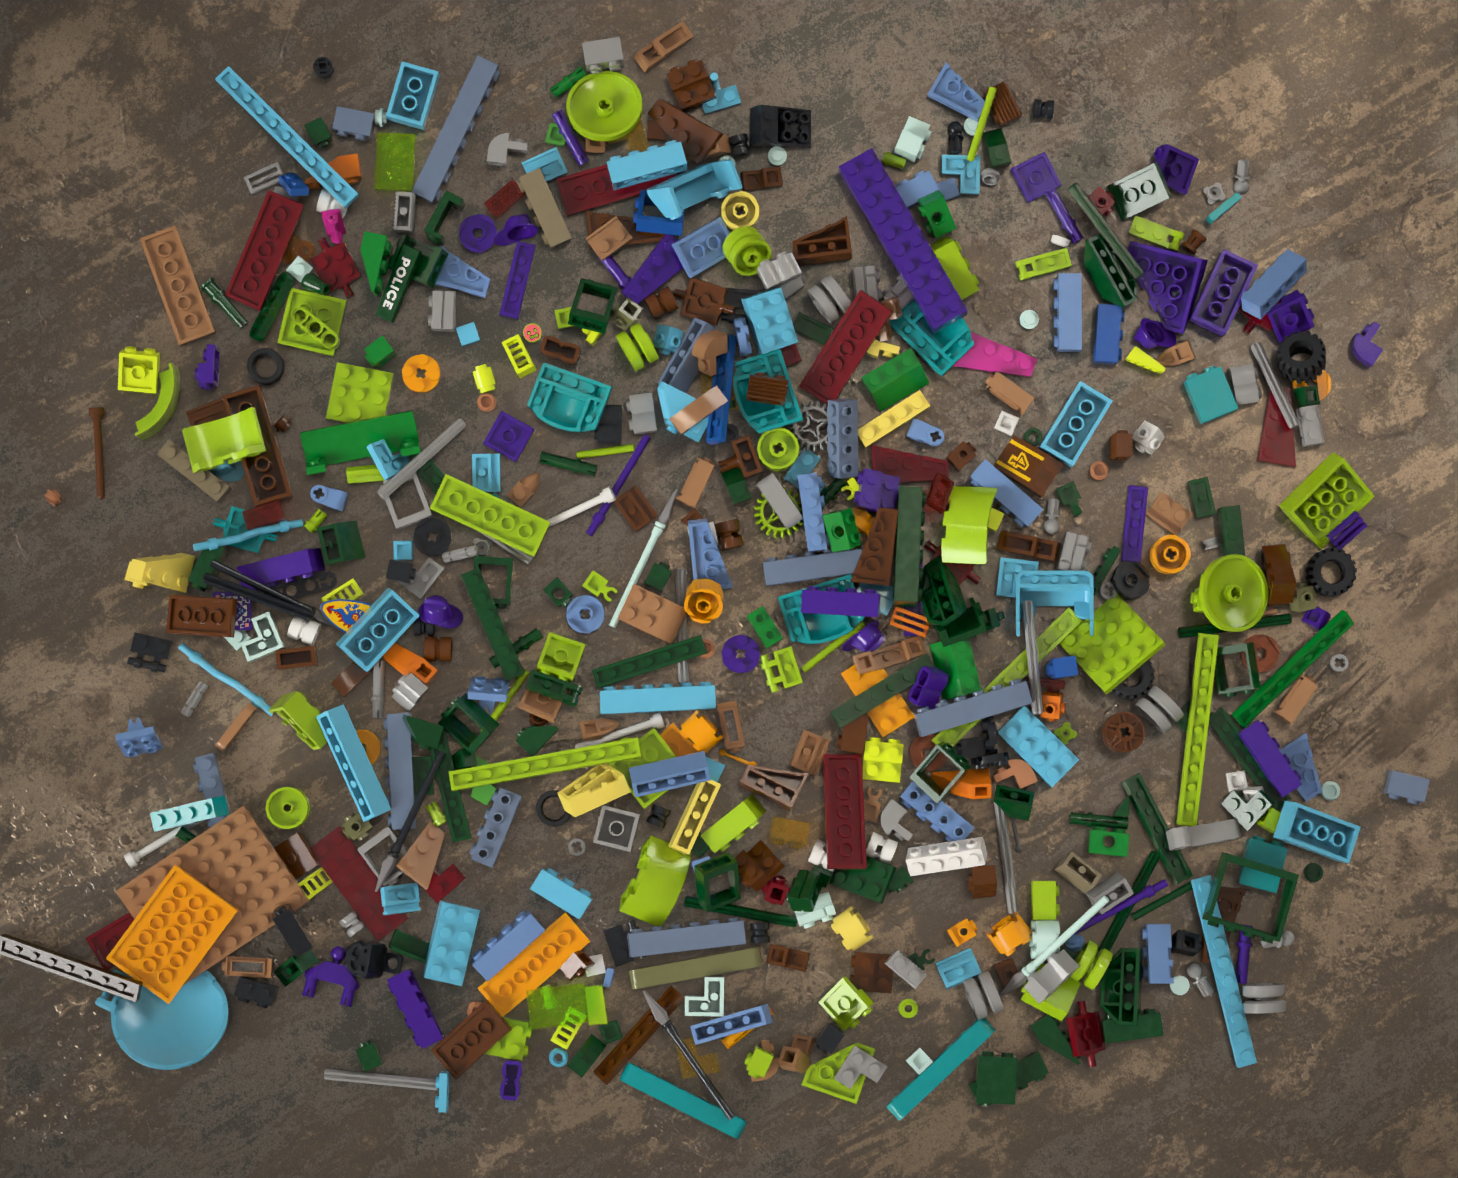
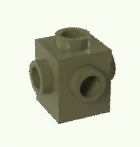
M627 297L622 304L618 302L612 312L615 314L610 320L616 326L626 331L629 326L639 321L640 318L637 316L643 308Z
M1306 582L1296 583L1297 595H1294L1293 603H1289L1290 610L1302 612L1316 609V591L1314 586L1306 585Z
M352 813L344 819L346 823L343 824L345 829L342 831L348 839L352 838L353 841L357 839L361 841L369 835L368 831L374 826L370 820L363 822L360 813L357 815ZM356 823L359 825L358 830L354 828Z

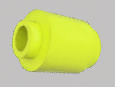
M486 364L475 367L476 371L472 373L480 393L495 390L494 385L496 383L491 367H487Z

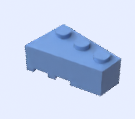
M1145 924V928H1142V940H1145V947L1142 948V958L1146 959V967L1142 968L1143 978H1146V982L1150 984H1173L1174 978H1171V966H1173V960H1171V924Z

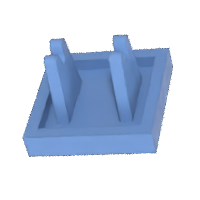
M484 676L472 677L467 699L479 700L480 706L484 710L488 708L489 714H492L495 701L506 702L510 681H506L504 678L486 679Z
M139 717L136 718V723L129 719L128 732L115 734L116 742L125 757H136L138 754L154 753L157 750L163 749L162 742L154 727L145 728Z

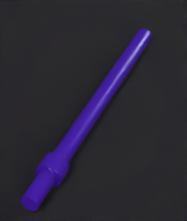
M645 434L612 488L615 498L651 439ZM613 502L603 503L598 513L594 514L593 521L586 531L588 535L593 536L598 526L604 522V516Z
M1164 879L1152 886L1144 887L1143 891L1120 902L1109 911L1092 917L1073 935L1088 929L1146 897L1150 898L1156 895V892L1169 886Z

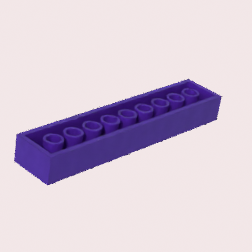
M873 148L839 166L840 175L898 274L906 284L932 332L936 333L965 317L968 311Z

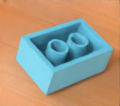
M402 61L386 113L387 119L425 130L440 79L439 72Z
M775 287L741 299L758 354H765L798 342L781 287Z
M547 868V870L542 869L530 889L580 920L593 900L590 897L592 893L584 888L578 890L573 887L574 882L566 877L563 880L557 877L559 873L551 868Z

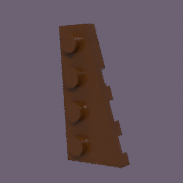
M658 99L648 112L677 142L681 141L683 149L697 163H702L723 136V133L698 121L695 117L684 113L681 109L663 99Z
M586 211L588 236L614 218L615 215ZM617 216L633 238L624 246L656 243L665 235L636 231L637 223H633V218Z
M878 508L851 582L889 586L898 509Z
M1220 887L1217 902L1222 919L1235 922L1237 913L1241 908L1243 895L1245 896L1247 889ZM1223 925L1227 943L1229 944L1231 931L1225 930L1226 926ZM1203 933L1201 962L1211 963Z

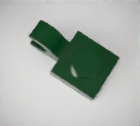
M1074 481L1057 488L1056 492L1063 507L1069 505L1074 517L1081 515L1082 511L1077 503L1081 496Z

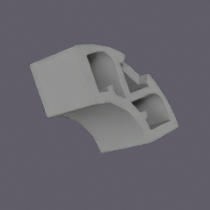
M1064 949L1058 954L1056 952L1051 954L1047 958L1048 963L1040 971H1034L1027 977L1028 982L1024 988L1039 1004L1053 994L1058 986L1065 982L1080 967Z

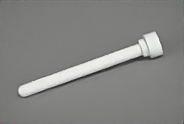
M609 486L603 489L599 496L548 519L547 521L551 522L549 527L602 502L611 503L615 501L616 498L612 489Z
M661 713L653 714V717L648 721L602 735V739L578 743L575 745V749L603 744L651 727L663 728L665 725Z
M203 821L182 826L189 830ZM181 826L137 852L130 851L123 855L130 868L138 865L142 857L176 838L175 835Z

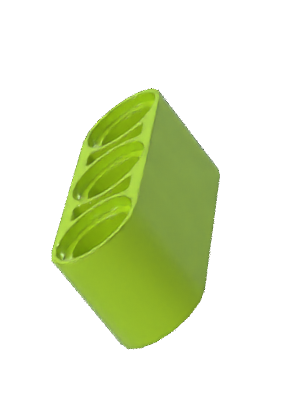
M297 307L292 311V320L328 350H335L339 347L340 338L308 310L303 307ZM300 312L306 314L303 321L296 320V316ZM314 324L321 326L318 333L311 332V327ZM329 336H334L336 339L333 345L326 344V339Z

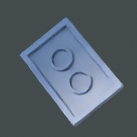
M717 217L671 244L689 278L726 258L723 253V243L730 232L722 217Z

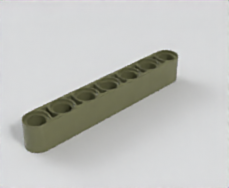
M758 946L628 971L631 988L634 990L763 966L760 947Z

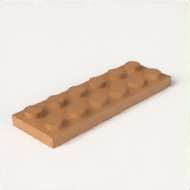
M175 225L140 238L179 346L216 333L177 226Z

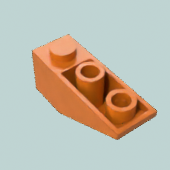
M358 154L338 156L328 163L348 184L358 183V180L362 179ZM313 176L304 181L310 190L321 188V184Z
M396 643L382 656L385 661L402 675L406 674L408 676L412 673L426 686L435 679L438 671L424 658Z
M989 768L969 770L950 794L969 799L991 798ZM961 770L931 772V779L944 791Z

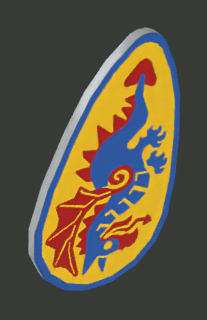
M333 599L321 603L320 610L331 624L346 633L372 604L349 599Z

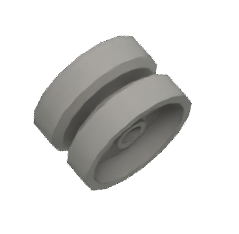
M828 274L820 280L823 290L818 285H813L807 290V293L817 310L832 324L839 318L837 309L845 314L851 302L838 283Z
M1154 685L1148 692V697L1151 701L1142 697L1135 706L1153 726L1163 734H1166L1172 728L1168 718L1178 722L1184 716V713L1166 693Z
M988 971L978 975L981 987H978L975 979L972 977L963 981L967 992V999L971 1008L974 1009L978 1020L988 1017L987 1003L993 1013L1004 1010L998 991Z
M1260 982L1242 985L1243 996L1255 998V1000H1248L1243 1003L1244 1013L1259 1014L1287 1011L1285 1000L1274 999V997L1286 994L1284 983Z

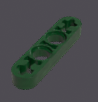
M282 272L278 276L251 327L249 335L258 342L265 339L293 286L294 277L287 272Z

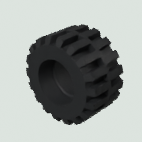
M1298 331L1297 334L1294 332L1290 333V337L1286 335L1283 338L1284 341H1280L1279 348H1277L1279 371L1283 373L1284 378L1289 377V381L1293 382L1296 380L1297 383L1301 384V381L1309 383L1310 379L1314 381L1317 379V375H1322V370H1325L1326 349L1322 339H1318V335H1311L1309 331H1306V333ZM1298 353H1307L1312 356L1306 361L1292 359Z
M1326 548L1314 554L1311 560L1308 561V567L1305 570L1307 573L1306 580H1309L1310 584L1308 585L1314 586L1316 593H1320L1321 596L1333 597L1347 592L1353 586V581L1356 580L1357 576H1355L1357 568L1354 567L1356 563L1354 560H1351L1352 556L1346 554L1344 550ZM1327 561L1335 562L1341 569V578L1336 583L1330 584L1326 582L1321 575V567Z
M1147 660L1138 668L1140 671V681L1137 685L1127 687L1120 683L1111 693H1114L1118 698L1132 700L1140 698L1149 692L1148 690L1152 688V683L1155 680L1153 673L1155 671L1151 666V661Z

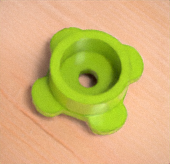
M1064 722L1063 726L1054 730V735L1058 736L1064 745L1068 744L1070 739L1077 737V732L1073 731L1069 722Z

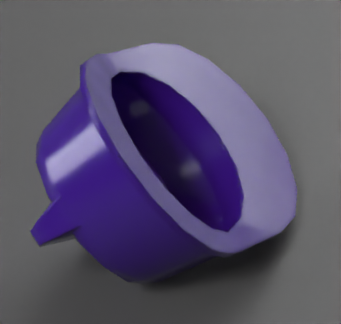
M528 214L515 215L508 218L504 224V229L494 236L493 241L496 245L500 246L510 245L535 236L538 233V228L531 224Z
M1146 318L1141 320V326L1134 336L1135 341L1141 343L1147 349H1153L1157 346L1172 347L1175 345L1176 336L1174 332L1166 330L1161 322Z
M439 595L425 598L424 603L418 608L419 618L427 623L444 628H456L463 622L461 610L449 604L444 597Z
M872 621L863 630L849 638L842 646V650L850 651L855 648L862 652H873L885 641L884 635L878 628L879 621Z

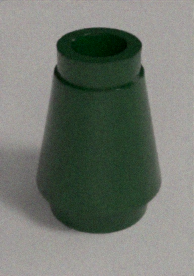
M307 273L302 279L301 285L306 291L324 296L330 291V285L314 273Z

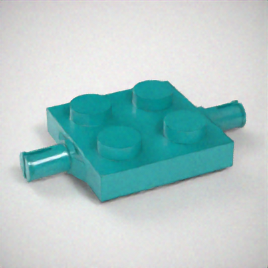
M232 506L227 519L222 520L215 517L214 521L217 522H213V525L223 528V538L267 526L269 516ZM263 534L239 543L229 544V546L259 554L264 540L276 542L277 539L275 538L278 537V534Z

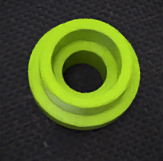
M904 999L899 1004V1012L905 1018H912L918 1012V1005L912 999ZM906 1005L912 1006V1010L910 1012L905 1011Z

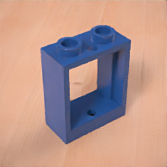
M641 190L640 197H636L635 208L638 209V212L634 211L633 223H637L636 231L682 236L685 209H683V215L674 220L643 215L644 205H656L649 198L647 190Z

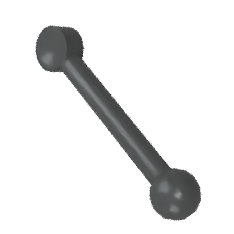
M1009 817L1012 821L1015 837V851L1021 853L1022 847L1019 843L1016 818Z

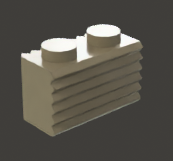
M1070 852L1062 857L1055 868L1056 872L1084 894L1093 889L1101 877V873L1095 871V868L1092 869V866L1086 864V861L1080 859V856L1077 857V854H1074V852Z

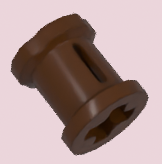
M1193 229L1192 235L1181 245L1186 251L1195 255L1197 248L1207 239L1200 232Z

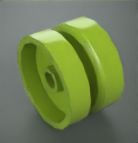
M743 226L735 229L725 238L723 243L725 257L735 271L741 275L751 276L757 274V268L760 267L759 263L771 259L770 246L754 227Z
M639 322L630 327V332L634 339L631 340L625 331L615 335L636 372L645 367L641 355H644L649 363L659 359L652 340Z
M785 428L767 431L762 434L758 441V459L770 471L780 472L787 470L793 466L798 458V440L792 432ZM776 447H780L782 450L778 454L775 453Z
M283 787L270 794L265 810L268 819L273 825L282 829H293L300 827L307 821L310 816L311 805L307 795L300 789ZM288 804L291 806L289 812L284 809Z
M1088 940L1074 960L1080 967L1070 978L1079 981L1085 975L1083 980L1084 986L1093 990L1109 966L1113 953L1104 948L1096 955L1098 944Z

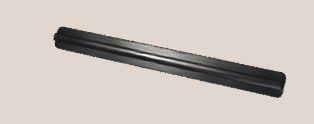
M205 573L203 576V583L307 621H310L313 616L312 611L209 573Z

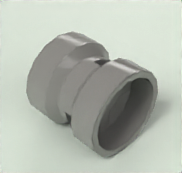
M355 911L339 921V924L346 928L350 938L365 927V924L358 920V915Z

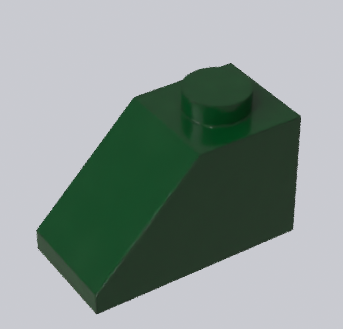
M1001 128L983 132L990 168L998 169L1010 166L1011 158L1008 145Z
M736 467L724 473L721 472L733 506L752 499L740 468Z
M403 714L402 719L414 742L420 744L419 748L429 751L431 747L437 749L444 726Z
M557 726L528 727L527 729L523 727L515 735L517 737L515 741L529 755L534 756L559 728Z
M997 784L994 802L1009 817L1029 821L1035 792Z
M309 949L297 957L293 955L276 969L274 973L286 987L319 960Z
M591 1034L568 1063L567 1067L582 1078L607 1045Z

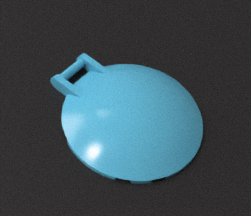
M114 969V970L112 971V972L121 974V975H123V976L132 978V977L129 976L128 974H125V973H123V972H121V971H118V970H116V969ZM207 970L183 985L170 1004L143 985L140 999L137 1002L117 995L110 1002L108 998L111 993L105 991L95 1001L97 1006L111 1012L113 1034L122 1050L136 1062L155 1069H180L202 1060L219 1044L228 1022V1003L224 990L216 981V978Z

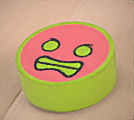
M530 323L524 327L523 336L526 341L536 343L542 337V330L539 325Z

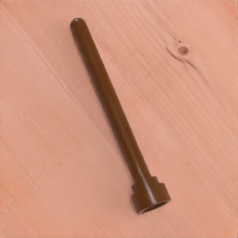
M104 407L89 408V416L93 420L97 497L102 500L105 497L101 433Z

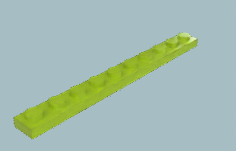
M1069 607L1036 638L1038 663L1082 622ZM1026 649L983 689L984 693L992 691L991 687L1002 684V687L1009 686V681L1019 678L1022 680L1029 673ZM981 719L940 731L931 741L935 745L944 741L954 746Z
M1198 633L1176 821L1178 825L1197 826L1219 635Z
M636 737L449 771L451 791H458L640 758L642 755L639 738Z

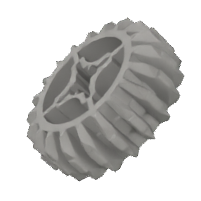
M809 401V407H806V404L803 402L801 404L803 409H800L802 415H805L807 424L797 430L796 422L793 423V426L787 427V430L793 431L794 436L801 442L799 449L806 445V452H809L810 447H813V452H817L816 446H819L820 450L823 451V444L825 443L828 446V433L821 439L819 429L828 423V414L825 411L827 404L820 408V401L816 402V406H813V402ZM810 411L819 412L825 418L816 420L812 417ZM810 420L811 422H814V424H818V426H816V434L815 431H812V429H807L810 426ZM810 433L816 442L807 441L800 435Z

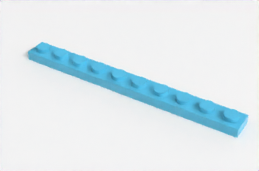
M229 66L215 78L345 209L359 197V194Z
M1211 875L1192 879L1191 884L1236 1067L1240 1068L1255 1064L1257 1061L1224 927L1219 924L1218 928L1207 925L1208 920L1202 919L1213 883ZM1216 901L1212 916L1221 918L1218 902Z

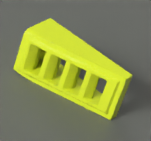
M519 334L502 342L519 378H523L537 370ZM519 342L520 345L509 349L510 346ZM522 349V352L516 354L515 356L512 355ZM526 357V359L516 363L517 360Z
M1137 346L1131 350L1125 359L1130 363L1160 374L1166 370L1163 365Z
M354 578L322 597L320 602L323 603L330 599H336V595L340 599H346L341 592L343 590L349 597V600H356L364 595ZM349 586H351L354 592L356 593L354 596L348 589Z
M322 867L299 883L300 887L304 885L310 892V895L307 896L309 900L333 883L331 879L326 881L320 872L324 871ZM316 875L318 876V878L320 879V881L323 883L322 886H320V885L318 884V882L315 880L314 877H315ZM309 880H311V882L316 887L315 891L308 884Z
M570 1006L550 1041L567 1050L587 1015ZM570 1013L580 1018L579 1022L569 1017ZM567 1020L576 1025L575 1029L565 1024V1021ZM564 1027L565 1029L571 1031V1036L563 1032L561 1028ZM557 1035H562L563 1037L567 1038L568 1041L565 1042L557 1037Z

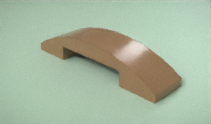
M917 636L873 652L868 651L855 655L853 660L860 675L912 660L927 654L921 636Z

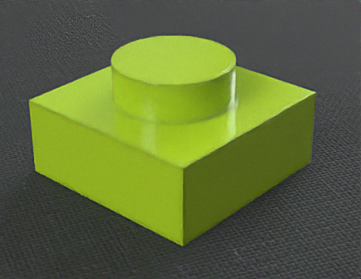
M571 307L554 310L559 330L574 327L568 324Z

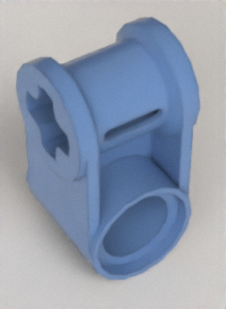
M913 418L906 435L908 438L932 446H939L943 443L944 433L941 429ZM936 432L939 433L941 439L933 442L930 435H934Z
M316 485L311 489L310 495L315 502L343 512L349 493ZM322 489L324 497L320 496V498L317 499L315 491L319 492V490Z

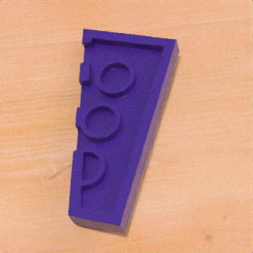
M665 234L621 293L638 304L681 270L683 266L671 245L678 240L672 235Z

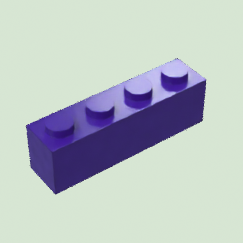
M807 586V590H802L801 613L879 617L881 594H876V590L865 589L864 593H857V589L845 588V592H838V588L826 587V591H818L819 587Z
M1256 720L1237 734L1279 797H1284L1302 785L1300 782L1302 778L1296 770L1293 771L1290 767L1291 761L1285 753L1282 755L1278 749L1280 745L1274 737L1271 738L1267 733L1269 731L1267 725L1263 721Z

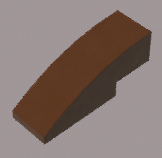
M1001 531L997 549L1057 562L1061 543L1034 536Z

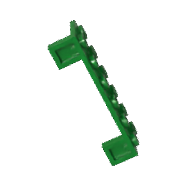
M412 410L300 432L306 459L307 475L326 472V466L330 464L371 457L367 446L382 439L385 440L391 453L401 451L402 457L421 453Z

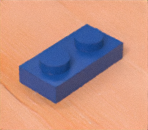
M286 173L285 175H279V184L290 196L309 195V187L297 174Z

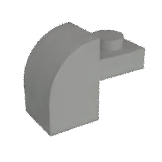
M509 133L500 134L491 141L488 147L487 163L488 165L507 167L508 153L528 154V144L524 143L522 139L510 141Z
M893 799L882 810L880 825L887 835L894 830L895 833L893 835L899 840L903 841L906 839L909 841L912 834L898 824L907 810Z

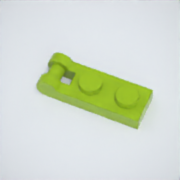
M1136 215L1128 232L1131 236L1175 252L1179 251V243L1185 236L1180 231L1167 228ZM1168 236L1174 237L1172 243L1166 241Z
M1067 248L1015 262L1016 268H1019L1020 281L1072 267ZM1031 264L1033 271L1027 272L1026 265Z

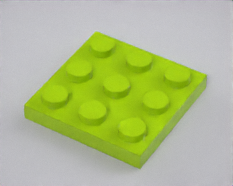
M291 288L277 343L334 357L335 350H328L301 329L292 320L291 313L295 308L303 307L333 330L339 337L347 300ZM304 312L298 313L296 320L303 321L306 314ZM314 324L311 327V332L318 333L321 326ZM329 336L326 339V344L333 345L336 340L335 337Z
M337 362L326 419L349 423L385 416L394 373Z
M655 728L639 739L642 757L608 763L611 767L624 774L634 797L629 768L677 757ZM668 790L635 798L645 809Z

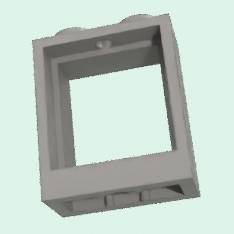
M416 472L404 483L414 480L425 510L398 520L390 496L385 499L397 530L434 517ZM387 479V480L383 481L384 485H385L390 479Z
M390 826L357 849L377 878H379L380 869L367 852L389 836L396 842L397 835ZM402 845L401 849L403 855L407 852L404 845ZM402 870L397 871L384 881L383 886L395 885L400 881L398 877L404 872Z

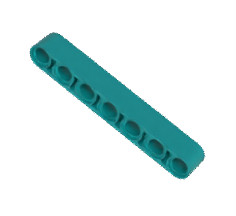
M986 1018L977 1019L920 1075L915 1077L886 1105V1108L898 1121L903 1119L985 1042L996 1029Z
M630 1062L627 1063L619 1079L736 1139L740 1138L747 1124L746 1120L736 1115L731 1120H728L720 1107Z

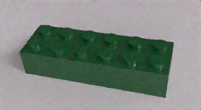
M899 486L892 606L916 607L917 602H920L922 597V588H918V583H921L923 569H919V564H922L923 550H920V545L922 546L924 542V531H921V527H923L925 522V512L921 511L926 502V493H922L923 487Z

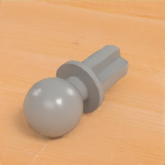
M1246 159L1238 160L1237 174L1235 175V178H1238V180L1234 184V190L1240 195L1247 193L1249 190V184L1246 179H1250L1248 175L1249 160Z
M1051 498L1048 500V510L1045 516L1049 517V519L1045 522L1044 529L1049 534H1054L1059 530V523L1056 518H1060V515H1058L1059 499Z
M1283 931L1280 942L1273 941V944L1261 940L1263 948L1275 946L1280 948L1282 945L1290 946L1295 938L1292 932Z
M1198 963L1190 964L1187 968V973L1191 978H1195L1196 981L1193 984L1197 985L1203 997L1209 996L1213 993V990L1206 979L1207 975H1201L1202 967Z

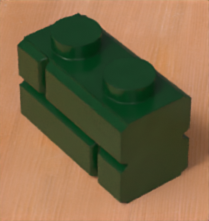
M799 870L797 877L793 878L792 890L787 893V902L790 903L793 911L813 912L824 884L821 872L816 870H810V872L808 870Z

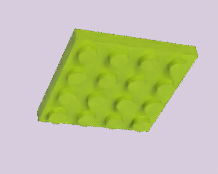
M1116 594L1114 598L1108 599L1094 611V636H1090V619H1084L1059 645L1069 656H1076V663L1107 695L1162 649L1165 643Z

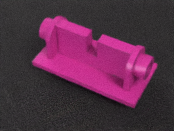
M341 210L321 211L327 237L331 236L333 243L340 244L343 239L342 235L346 234Z

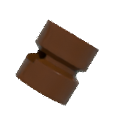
M668 286L658 291V295L653 293L644 298L655 320L664 316L665 311L672 312L679 308Z
M738 519L714 524L716 535L720 536L718 540L720 551L744 546L742 535L738 533L740 531Z
M425 636L424 659L426 661H435L439 658L443 662H452V637H441L438 640L436 637Z

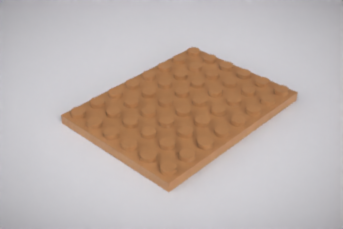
M245 805L115 891L135 919L176 864L238 909L237 913L184 985L273 926L275 922L272 919V913L276 907L289 904L295 911L310 901Z

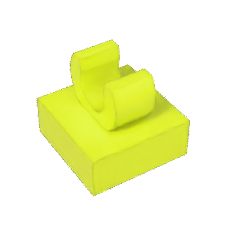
M584 328L581 330L588 336L585 340L592 347L602 335V333Z
M854 477L847 481L848 486H844L841 489V492L845 490L851 491V495L846 498L848 501L852 500L855 492L859 490V485Z

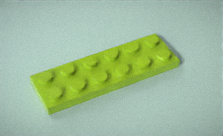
M445 474L430 506V509L533 557H535L551 523Z

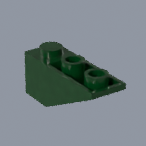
M1045 1014L1029 1024V1027L1040 1043L1077 1065L1081 1064L1078 1060L1081 1056L1073 1057V1051L1068 1044L1071 1041L1065 1031L1061 1033L1058 1028L1060 1025L1058 1019Z

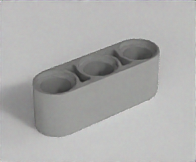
M773 473L756 483L787 530L803 520L800 512Z

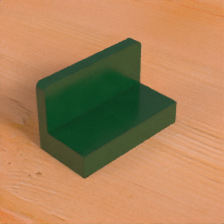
M395 929L388 947L397 953L426 964V955L430 942Z

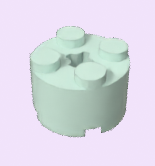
M1030 921V930L1032 931V935H1030L1032 939L1029 941L1031 959H1036L1059 937V921ZM1060 947L1055 951L1057 954L1060 952Z

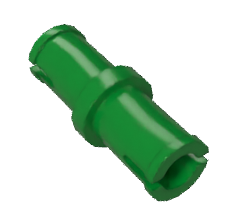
M579 66L568 76H563L560 82L549 89L554 97L558 98L568 89H572L587 74Z

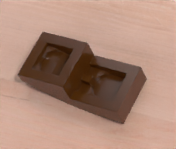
M781 167L762 168L761 170L742 171L740 173L743 191L783 186Z
M353 661L331 684L346 697L373 670L370 669L366 672Z
M770 944L766 963L806 972L810 953Z

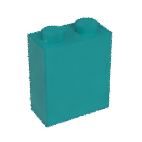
M1215 365L1204 369L1205 373L1200 375L1197 372L1186 376L1187 380L1183 382L1200 425L1238 409L1221 366L1217 368Z
M1254 836L1253 839H1247L1243 858L1283 870L1288 848L1283 847L1284 843L1273 840L1272 844L1264 842L1265 838ZM1241 866L1236 883L1277 893L1280 877Z

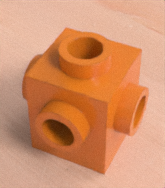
M1044 691L1042 694L1043 713L1040 714V718H1045V721L1050 722L1057 721V719L1061 718L1062 714H1065L1066 703H1063V693Z

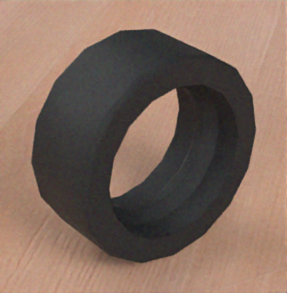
M257 349L248 358V373L259 384H274L280 380L284 373V361L273 349ZM264 355L274 358L277 364L274 375L267 378L259 376L254 367L256 360Z
M557 790L545 792L536 803L538 818L544 824L554 827L563 825L571 816V814L565 811L561 818L553 820L544 814L543 804L548 798H559V791Z

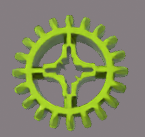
M790 489L787 495L798 511L802 512V507L799 508L801 500L796 501L799 494H795L792 497L793 490ZM761 494L764 500L757 499L756 501L761 506H754L755 510L760 511V513L754 514V517H760L756 524H764L760 530L763 531L765 528H768L766 535L769 536L771 531H773L774 538L777 537V532H781V538H784V532L786 531L791 536L792 532L790 529L797 532L798 528L795 525L788 530L785 527L777 528L771 526L776 520H780L778 516L772 519L775 516L773 509V514L766 521L763 510L766 503L769 506L770 504L764 495ZM800 521L797 524L802 526L803 523Z

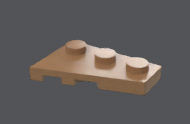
M431 821L425 826L396 865L425 890L429 887L445 836V832Z

